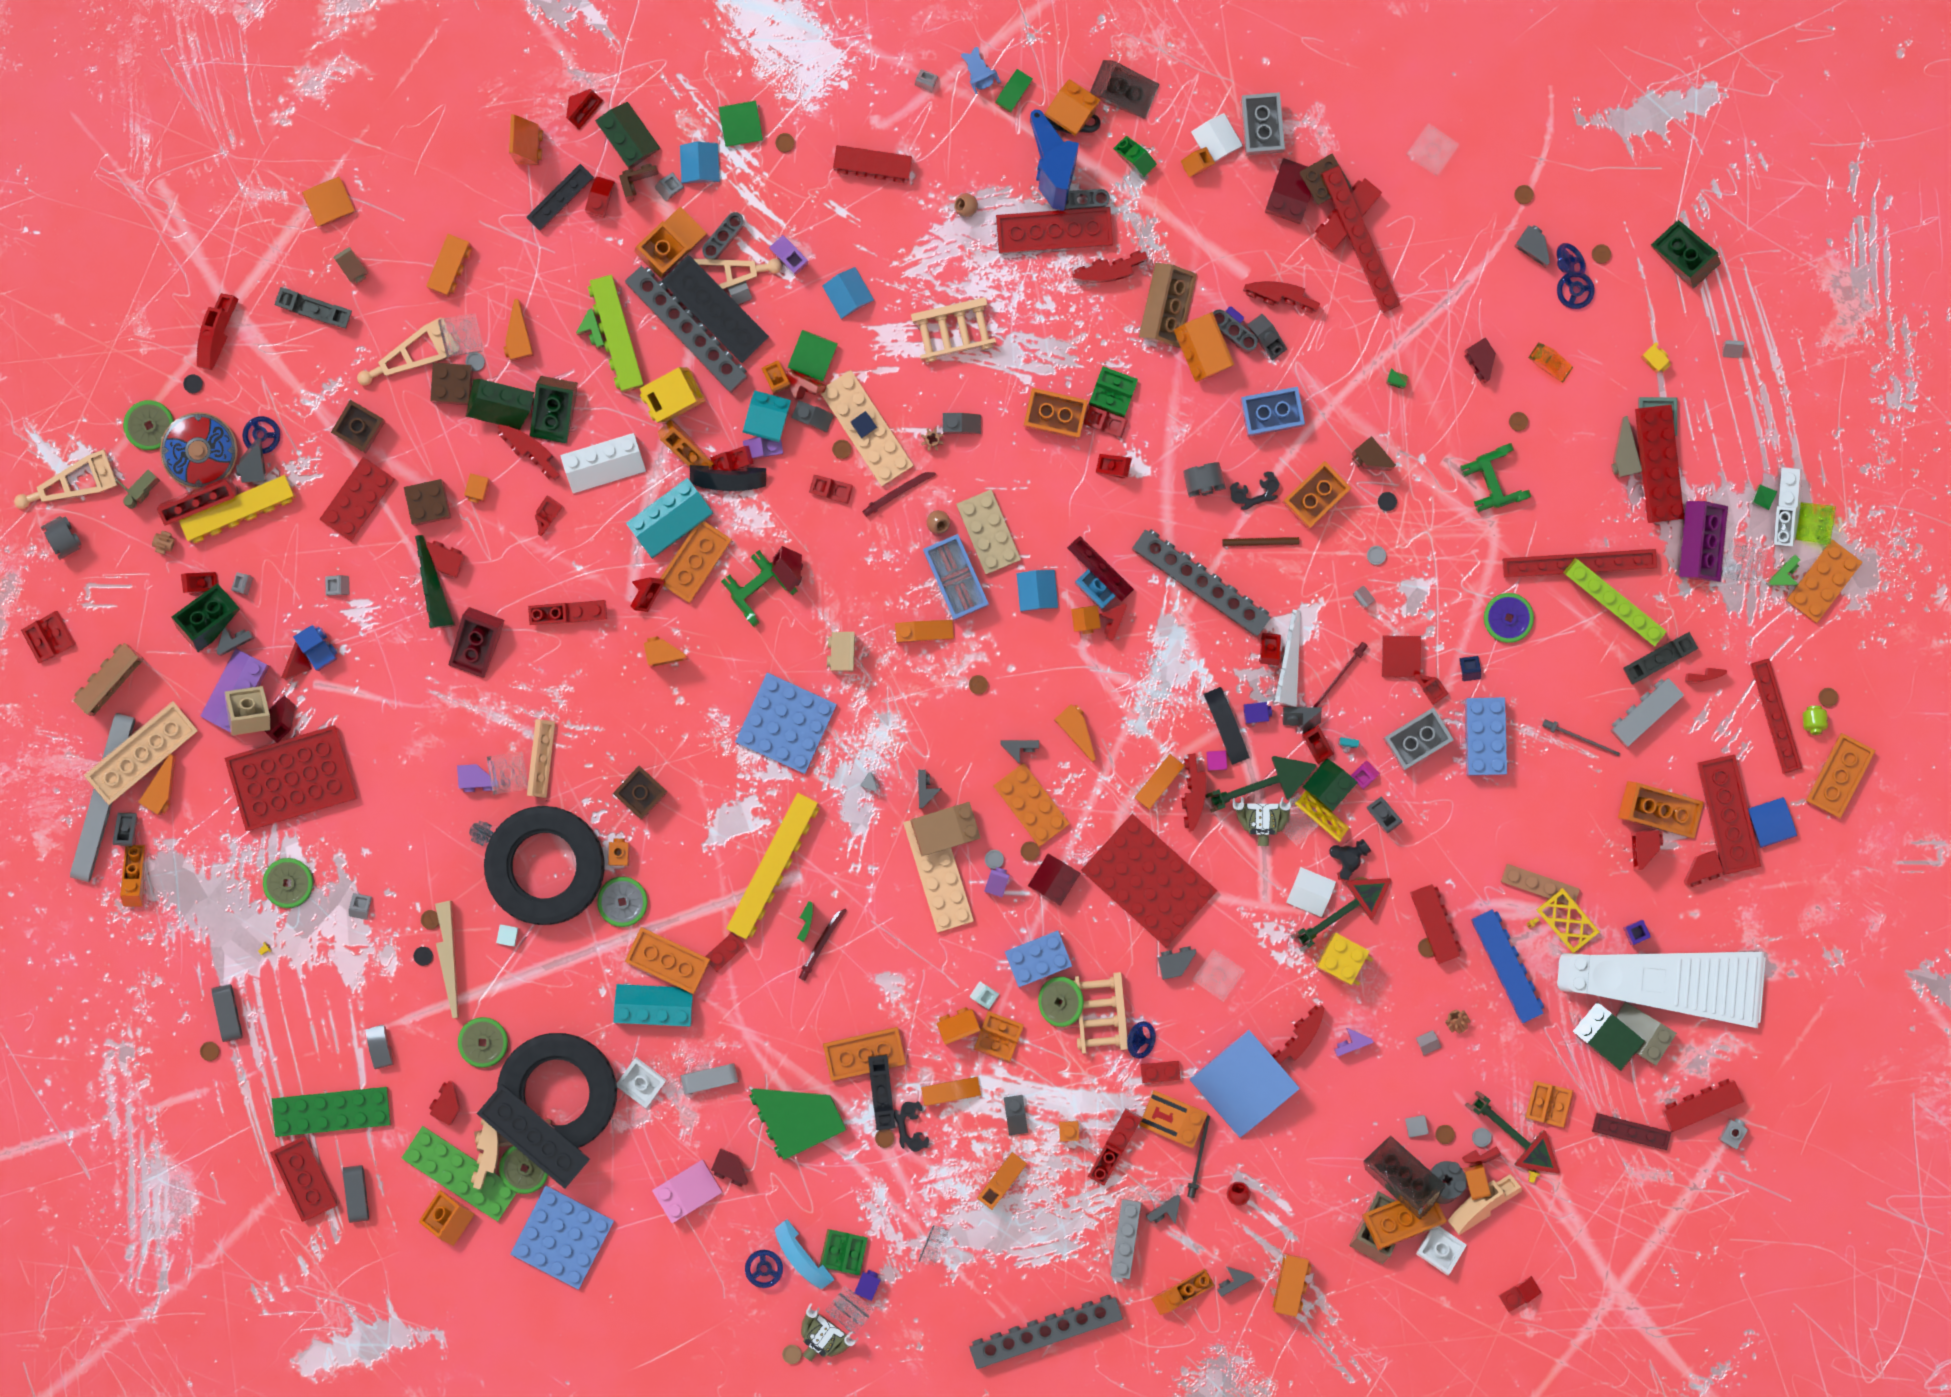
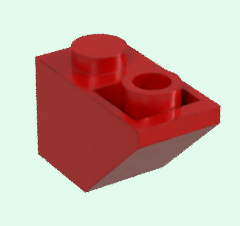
M435 540L433 543L427 542L426 546L436 569L439 572L457 578L465 556L461 555L462 551L451 547V550L443 548V543Z
M1716 850L1694 858L1685 877V885L1690 884L1691 887L1702 884V879L1708 878L1710 881L1720 877L1719 873L1724 871Z
M451 1080L448 1083L444 1082L439 1089L440 1097L438 1100L434 1099L429 1107L432 1110L430 1112L431 1116L449 1126L452 1125L461 1109L454 1082Z

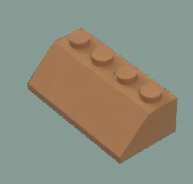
M1155 263L1139 332L1140 338L1180 348L1174 329L1185 324L1187 321L1197 277L1196 273L1173 264Z
M119 644L113 650L114 655L102 662L100 665L101 670L97 674L94 672L87 681L89 683L85 688L81 687L74 696L76 698L73 701L87 715L94 716L144 660L128 644Z

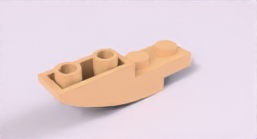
M483 1119L481 1120L483 1129L481 1133L478 1132L475 1143L478 1144L477 1148L484 1150V1152L478 1156V1172L474 1171L471 1183H474L473 1188L480 1190L483 1188L487 1171L495 1173L499 1155V1133Z
M1511 1174L1497 1183L1494 1180L1488 1183L1491 1196L1472 1200L1470 1197L1453 1213L1448 1222L1458 1235L1489 1217L1491 1210L1522 1191L1521 1186Z

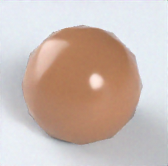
M965 193L956 198L954 208L960 216L971 217L978 209V202L976 197Z
M936 510L928 515L926 525L930 532L942 534L948 530L950 518L946 512Z

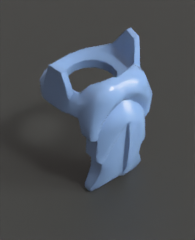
M975 47L971 54H961V57L968 65L967 69L971 74V81L969 82L975 94H978L976 88L981 90L991 86L994 78L998 84L1001 83L996 70H990L989 67H986L984 60L980 58L978 47Z

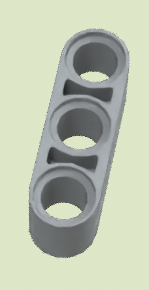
M735 1063L680 1075L684 1094L739 1082Z

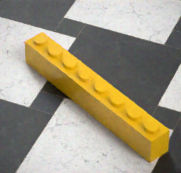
M797 792L726 928L727 930L745 939L753 937L757 930V927H755L757 920L761 921L766 912L763 909L767 902L771 903L775 895L772 892L775 885L780 886L784 878L781 875L784 868L788 869L793 861L790 858L793 851H798L802 844L799 841L802 834L806 835L811 826L808 824L811 817L815 818L820 809L817 807V802Z

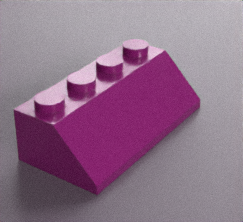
M1707 501L1686 502L1679 577L1721 582L1728 506Z

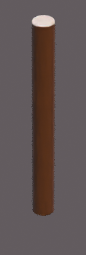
M1299 537L1222 539V546L1299 545Z

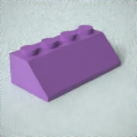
M235 648L200 716L231 733L225 691L259 687L270 666Z

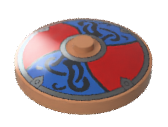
M194 412L179 417L169 425L161 440L160 456L166 472L172 479L185 487L198 489L230 475L237 461L238 446L234 433L223 420L208 413Z

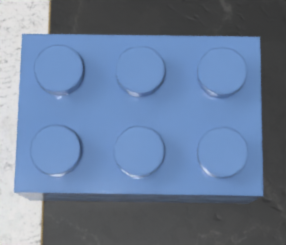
M1298 387L1245 396L1240 399L1247 437L1303 427L1305 425Z
M1058 930L1004 951L1018 987L1072 967Z

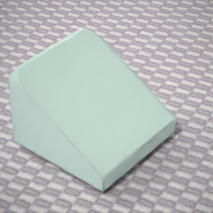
M500 924L496 943L515 947L519 928Z
M980 981L971 993L970 998L989 1010L999 993Z

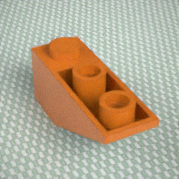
M145 845L125 846L120 892L123 907L143 906Z
M1011 1152L977 1196V1199L993 1210L1027 1163Z
M1203 1269L1152 1297L1151 1300L1159 1315L1171 1312L1211 1288L1214 1284L1206 1269Z

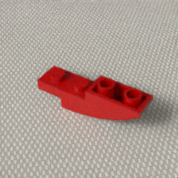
M1138 250L1131 253L1130 258L1126 260L1119 258L1113 261L1112 266L1109 265L1107 259L1103 261L1101 258L1093 261L1092 266L1088 268L1082 266L1075 269L1072 279L1086 283H1104L1124 279L1134 274L1132 267L1148 261V256L1145 251L1141 253Z
M1276 281L1254 282L1245 284L1243 291H1246L1247 296L1255 299L1257 296L1263 298V302L1274 306V304L1278 305L1280 299L1283 298L1285 299L1284 303L1291 306L1295 304L1300 305L1303 311L1312 313L1313 311L1317 312L1320 305L1319 302L1303 296L1305 288L1289 283Z
M221 293L215 307H208L198 338L197 367L213 370L228 338L224 331L239 300L237 297Z
M499 425L497 427L500 430L498 435L505 442L509 440L512 443L510 448L517 456L521 454L525 457L530 452L529 458L535 465L540 463L544 468L542 473L548 479L552 477L556 480L561 476L548 462L554 456L537 440L509 426Z
M606 600L528 606L529 625L576 623L607 619Z
M1195 753L1187 754V758L1184 759L1185 770H1189L1190 775L1189 778H1186L1187 788L1191 789L1192 792L1185 793L1184 797L1181 798L1182 809H1186L1187 816L1184 817V826L1189 829V832L1194 831L1198 824L1206 795V772H1198Z
M1315 1005L1308 1011L1309 1016L1305 1020L1303 1018L1298 1020L1293 1025L1295 1027L1293 1032L1298 1037H1291L1285 1043L1286 1048L1282 1051L1278 1049L1272 1054V1057L1279 1065L1289 1056L1293 1061H1296L1310 1045L1323 1018L1325 1008L1322 1005L1319 1007Z
M1125 1108L1087 1177L1105 1186L1142 1120L1141 1116Z

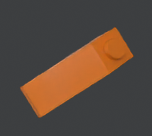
M518 298L514 299L505 339L506 346L503 347L506 358L509 357L511 361L534 356Z
M672 419L658 431L660 441L687 466L702 465L709 466L710 468L713 465L708 456Z
M952 620L895 623L896 643L954 639Z
M1070 704L1054 721L1093 763L1096 758L1085 719L1082 716L1084 712L1077 704L1075 706Z
M169 754L138 802L157 815L165 814L171 805L169 801L171 800L176 756L173 754Z

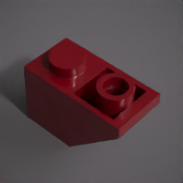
M1485 337L1464 351L1467 363L1469 365L1473 364L1476 369L1474 373L1479 381L1483 380L1484 384L1490 380L1496 355Z
M781 546L773 557L772 571L787 591L791 592L795 586H799L802 580V554Z
M285 695L269 709L270 730H265L266 734L276 743L290 732L292 728L295 704Z
M720 1148L711 1171H714L713 1175L721 1179L728 1177L732 1179L731 1183L740 1187L743 1184L747 1185L748 1178L739 1156Z

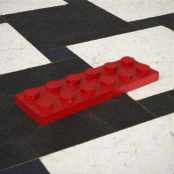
M1110 207L996 215L999 254L1113 246Z
M1672 404L1635 409L1647 521L1648 523L1685 519Z
M1735 754L1698 762V771L1719 860L1724 871L1722 872L1723 875L1761 867Z

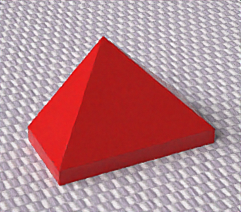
M592 89L572 95L568 99L566 118L580 130L604 100Z
M297 642L293 646L281 678L286 680L312 669L306 654L302 652Z

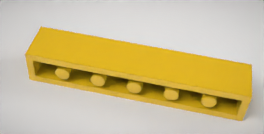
M283 475L240 493L233 499L183 518L179 522L187 541L196 544L203 541L204 536L220 534L222 532L221 529L225 527L231 529L240 525L239 522L244 519L250 521L257 518L258 513L263 511L264 514L275 510L274 507L279 504L282 506L288 505L293 502L292 499L296 498L288 477Z

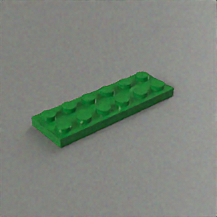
M387 1087L271 1098L275 1137L391 1125Z

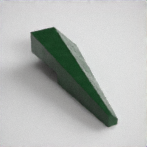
M417 535L415 539L421 564L420 572L427 605L426 610L430 621L429 628L442 629L456 626L424 536Z

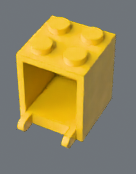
M678 367L639 388L642 401L645 404L647 403L650 409V417L653 421L656 420L657 423H667L670 419H674L706 402L705 396L702 395L693 377V372L690 371L689 367Z
M1332 933L1314 967L1348 985L1354 983L1359 986L1360 982L1355 980L1365 959L1372 962L1373 958L1368 956L1369 950L1337 933Z

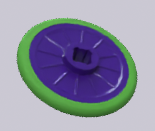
M1515 593L1497 595L1488 603L1484 612V624L1489 634L1496 640L1505 643L1517 642L1526 637L1534 622L1531 605L1525 598ZM1506 614L1513 616L1511 622L1505 620Z

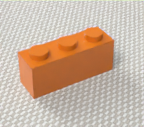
M447 234L426 287L447 297L451 293L454 294L458 284L456 279L458 275H462L465 268L463 262L465 258H469L472 251L470 242Z

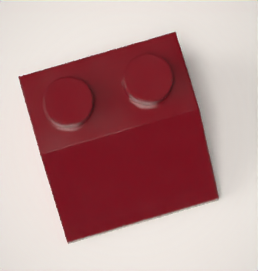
M1048 853L1028 886L1061 906L1081 873Z

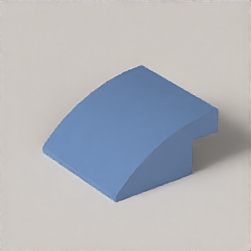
M1249 1029L1189 1079L1239 1138L1300 1089Z

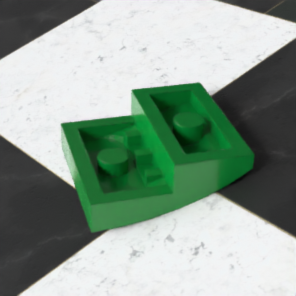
M756 100L718 107L725 147L763 140Z
M802 330L787 368L824 381L838 343Z
M1102 366L1088 405L1124 418L1138 379Z
M808 901L799 917L806 921L797 937L802 942H805L812 925L814 906L811 901Z
M827 1229L819 1266L824 1265L828 1269L860 1275L868 1237Z

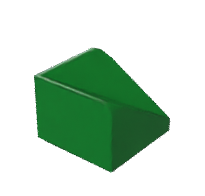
M1391 368L1386 383L1404 389L1408 376Z
M1758 485L1751 504L1769 510L1777 491L1763 485Z

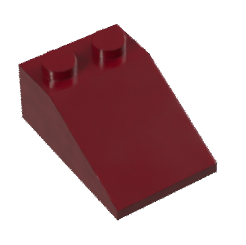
M1283 158L1265 213L1301 224L1311 193L1303 181L1300 171L1308 166Z
M469 607L462 615L448 665L484 678L499 641L505 620Z

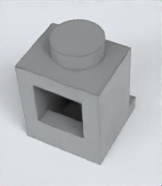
M1737 1118L1735 1121L1729 1119L1718 1139L1730 1147L1738 1149L1739 1144L1748 1131L1745 1128L1746 1124ZM1737 1129L1738 1135L1734 1137L1732 1131Z

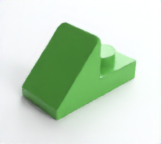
M591 308L588 309L576 334L581 335L592 331V334H589L591 343L596 345L597 349L605 346L594 311Z
M1793 555L1766 584L1768 586L1798 585L1788 573L1792 574L1799 567L1797 563L1800 559Z

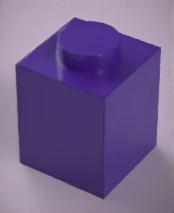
M1267 702L1243 705L1245 724L1268 722L1269 717H1272L1271 706H1267Z
M1638 920L1623 927L1630 945H1635L1651 938L1644 920Z
M869 1269L867 1272L863 1271L854 1294L872 1301L881 1281V1278L878 1277L879 1274Z

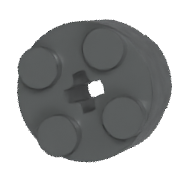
M1219 462L1204 464V466L1200 467L1195 466L1183 471L1189 498L1199 496L1200 493H1202V496L1213 494L1214 489L1215 491L1226 489Z
M59 516L40 527L42 531L46 530L44 532L45 537L55 554L60 553L57 556L59 560L80 549L81 542L76 533L71 534L69 529L72 527L66 516L63 518Z
M1439 1162L1427 1172L1423 1181L1424 1191L1430 1199L1439 1204L1451 1203L1466 1189V1175L1456 1162Z

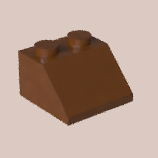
M1372 436L1351 454L1353 456L1351 459L1357 467L1361 466L1363 469L1391 471L1396 466Z

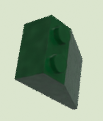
M1677 220L1651 244V247L1693 289L1721 264L1718 252L1680 220Z
M540 376L535 388L529 436L561 443L568 442L576 403L577 382Z
M217 583L171 616L176 629L197 652H200L218 637L240 608Z
M1596 1002L1573 1031L1580 1040L1620 1071L1623 1070L1645 1043V1040L1598 1002Z

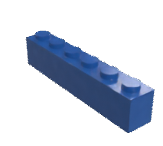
M1490 909L1470 919L1520 1022L1525 1023L1543 1014L1542 1009H1544V1005L1541 999H1536L1534 995L1536 989L1532 981H1528L1525 976L1527 970L1524 964H1519L1516 958L1519 954L1515 946L1511 947L1508 941L1511 939L1506 928L1502 929L1500 925L1502 919L1498 911L1494 912L1493 909Z

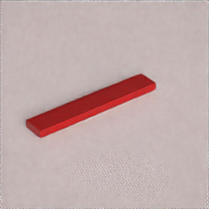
M1770 659L1751 663L1750 666L1782 773L1785 774L1802 769Z

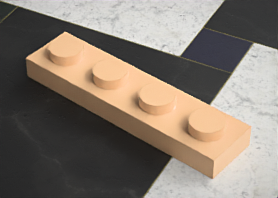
M535 720L527 796L547 797L555 721Z

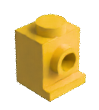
M1657 342L1640 357L1656 373L1660 370L1664 372L1671 365L1669 363L1670 360L1667 358L1668 354L1663 349L1657 348L1659 345Z

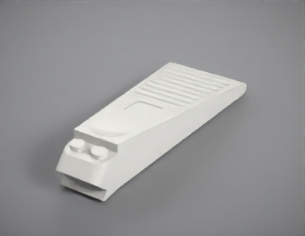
M1764 952L1609 955L1563 953L1559 959L1557 986L1560 991L1585 993L1758 1028V1023L1761 1022L1766 958L1764 957Z

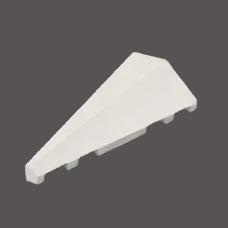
M1294 609L1290 620L1274 700L1275 703L1289 707H1297L1301 611Z

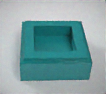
M1340 737L1338 745L1357 748L1359 747V740Z

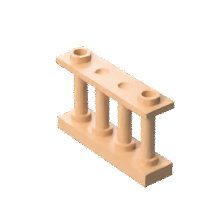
M986 297L911 314L913 324L917 323V326H920L926 354L920 355L921 361L925 360L926 363L936 361V357L980 347L982 350L993 348L996 340L995 338L989 339L983 315L984 307H987ZM973 310V313L976 314L982 341L970 344L964 315H966L965 312ZM949 315L957 317L962 346L953 348L951 346L946 319ZM936 319L938 321L944 350L933 352L927 327L928 320Z
M1121 972L1113 973V977H1110V979L1079 982V976H1075L1074 982L1079 986L1080 990L1111 987V989L1114 988L1115 996H1111L1109 999L1084 1001L1083 1009L1112 1006V1008H1116L1117 1015H1114L1113 1018L1083 1020L1081 1013L1079 1017L1080 1038H1077L1078 1050L1086 1053V1047L1114 1044L1120 1046V1050L1128 1049ZM1110 1025L1118 1027L1119 1034L1115 1035V1037L1085 1039L1084 1028Z

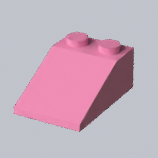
M703 1159L652 1190L671 1223H674L722 1193Z

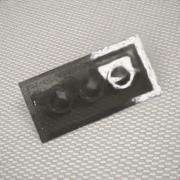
M1391 1135L1363 1161L1365 1170L1419 1219L1435 1205L1446 1186Z

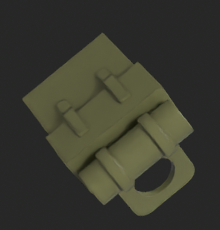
M149 469L129 489L115 478L128 492L123 502L129 509L135 508L137 501L141 504L149 496V492L160 482V479Z

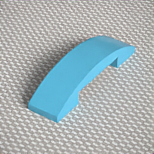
M788 1219L774 1228L777 1240L785 1256L807 1281L820 1289L834 1281V1278L824 1265L818 1268L795 1239L799 1233Z

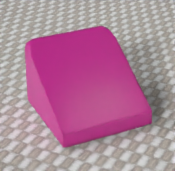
M1226 750L1207 752L1208 771L1227 770Z
M1366 760L1350 776L1364 790L1380 773Z

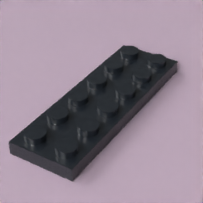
M689 254L661 281L741 363L769 337Z
M503 1084L498 1087L476 1113L564 1189L567 1188L590 1160L587 1155Z

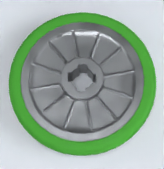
M616 877L606 882L601 888L597 899L598 910L603 919L617 927H628L637 923L644 916L648 904L647 895L642 885L629 877ZM625 898L626 905L620 906L618 900Z

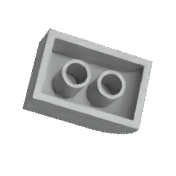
M1280 92L1242 95L1241 108L1245 156L1283 153L1285 145Z
M1434 707L1383 738L1403 771L1454 740Z

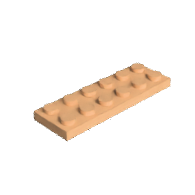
M851 370L828 384L825 392L820 393L881 487L914 466ZM866 411L877 428L861 439L850 422Z
M172 701L83 776L107 805H110L198 730Z
M911 821L903 822L937 933L973 922L974 920L952 849L948 848L921 857Z

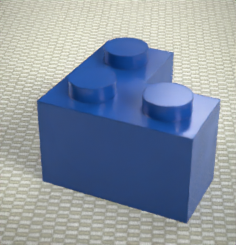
M312 624L293 636L316 671L337 660L335 655L338 652L333 644L329 645L325 640L327 635L322 627L320 628Z

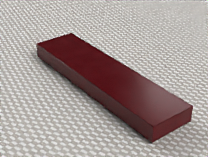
M1081 536L1067 547L1121 602L1134 590Z
M1596 1113L1592 1132L1666 1151L1671 1136L1670 1131Z

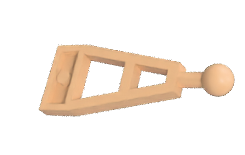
M776 258L760 265H755V261L694 259L699 265L725 267L727 282L719 284L722 289L756 278L759 272L769 271L776 274L782 270V263ZM730 266L750 267L751 273L732 279Z
M440 317L424 325L378 362L379 367L371 371L364 370L359 372L357 381L359 384L367 386L372 382V378L382 373L385 376L393 375L442 361L459 351ZM427 332L438 355L412 362L406 348ZM399 353H402L407 364L388 369L386 364Z
M101 450L85 456L36 487L38 492L27 496L25 494L17 495L14 499L15 506L19 509H25L29 506L30 502L41 499L42 502L101 493L117 487L118 483L115 480L106 451ZM89 463L97 487L71 491L66 476ZM61 481L64 493L46 495L45 489Z

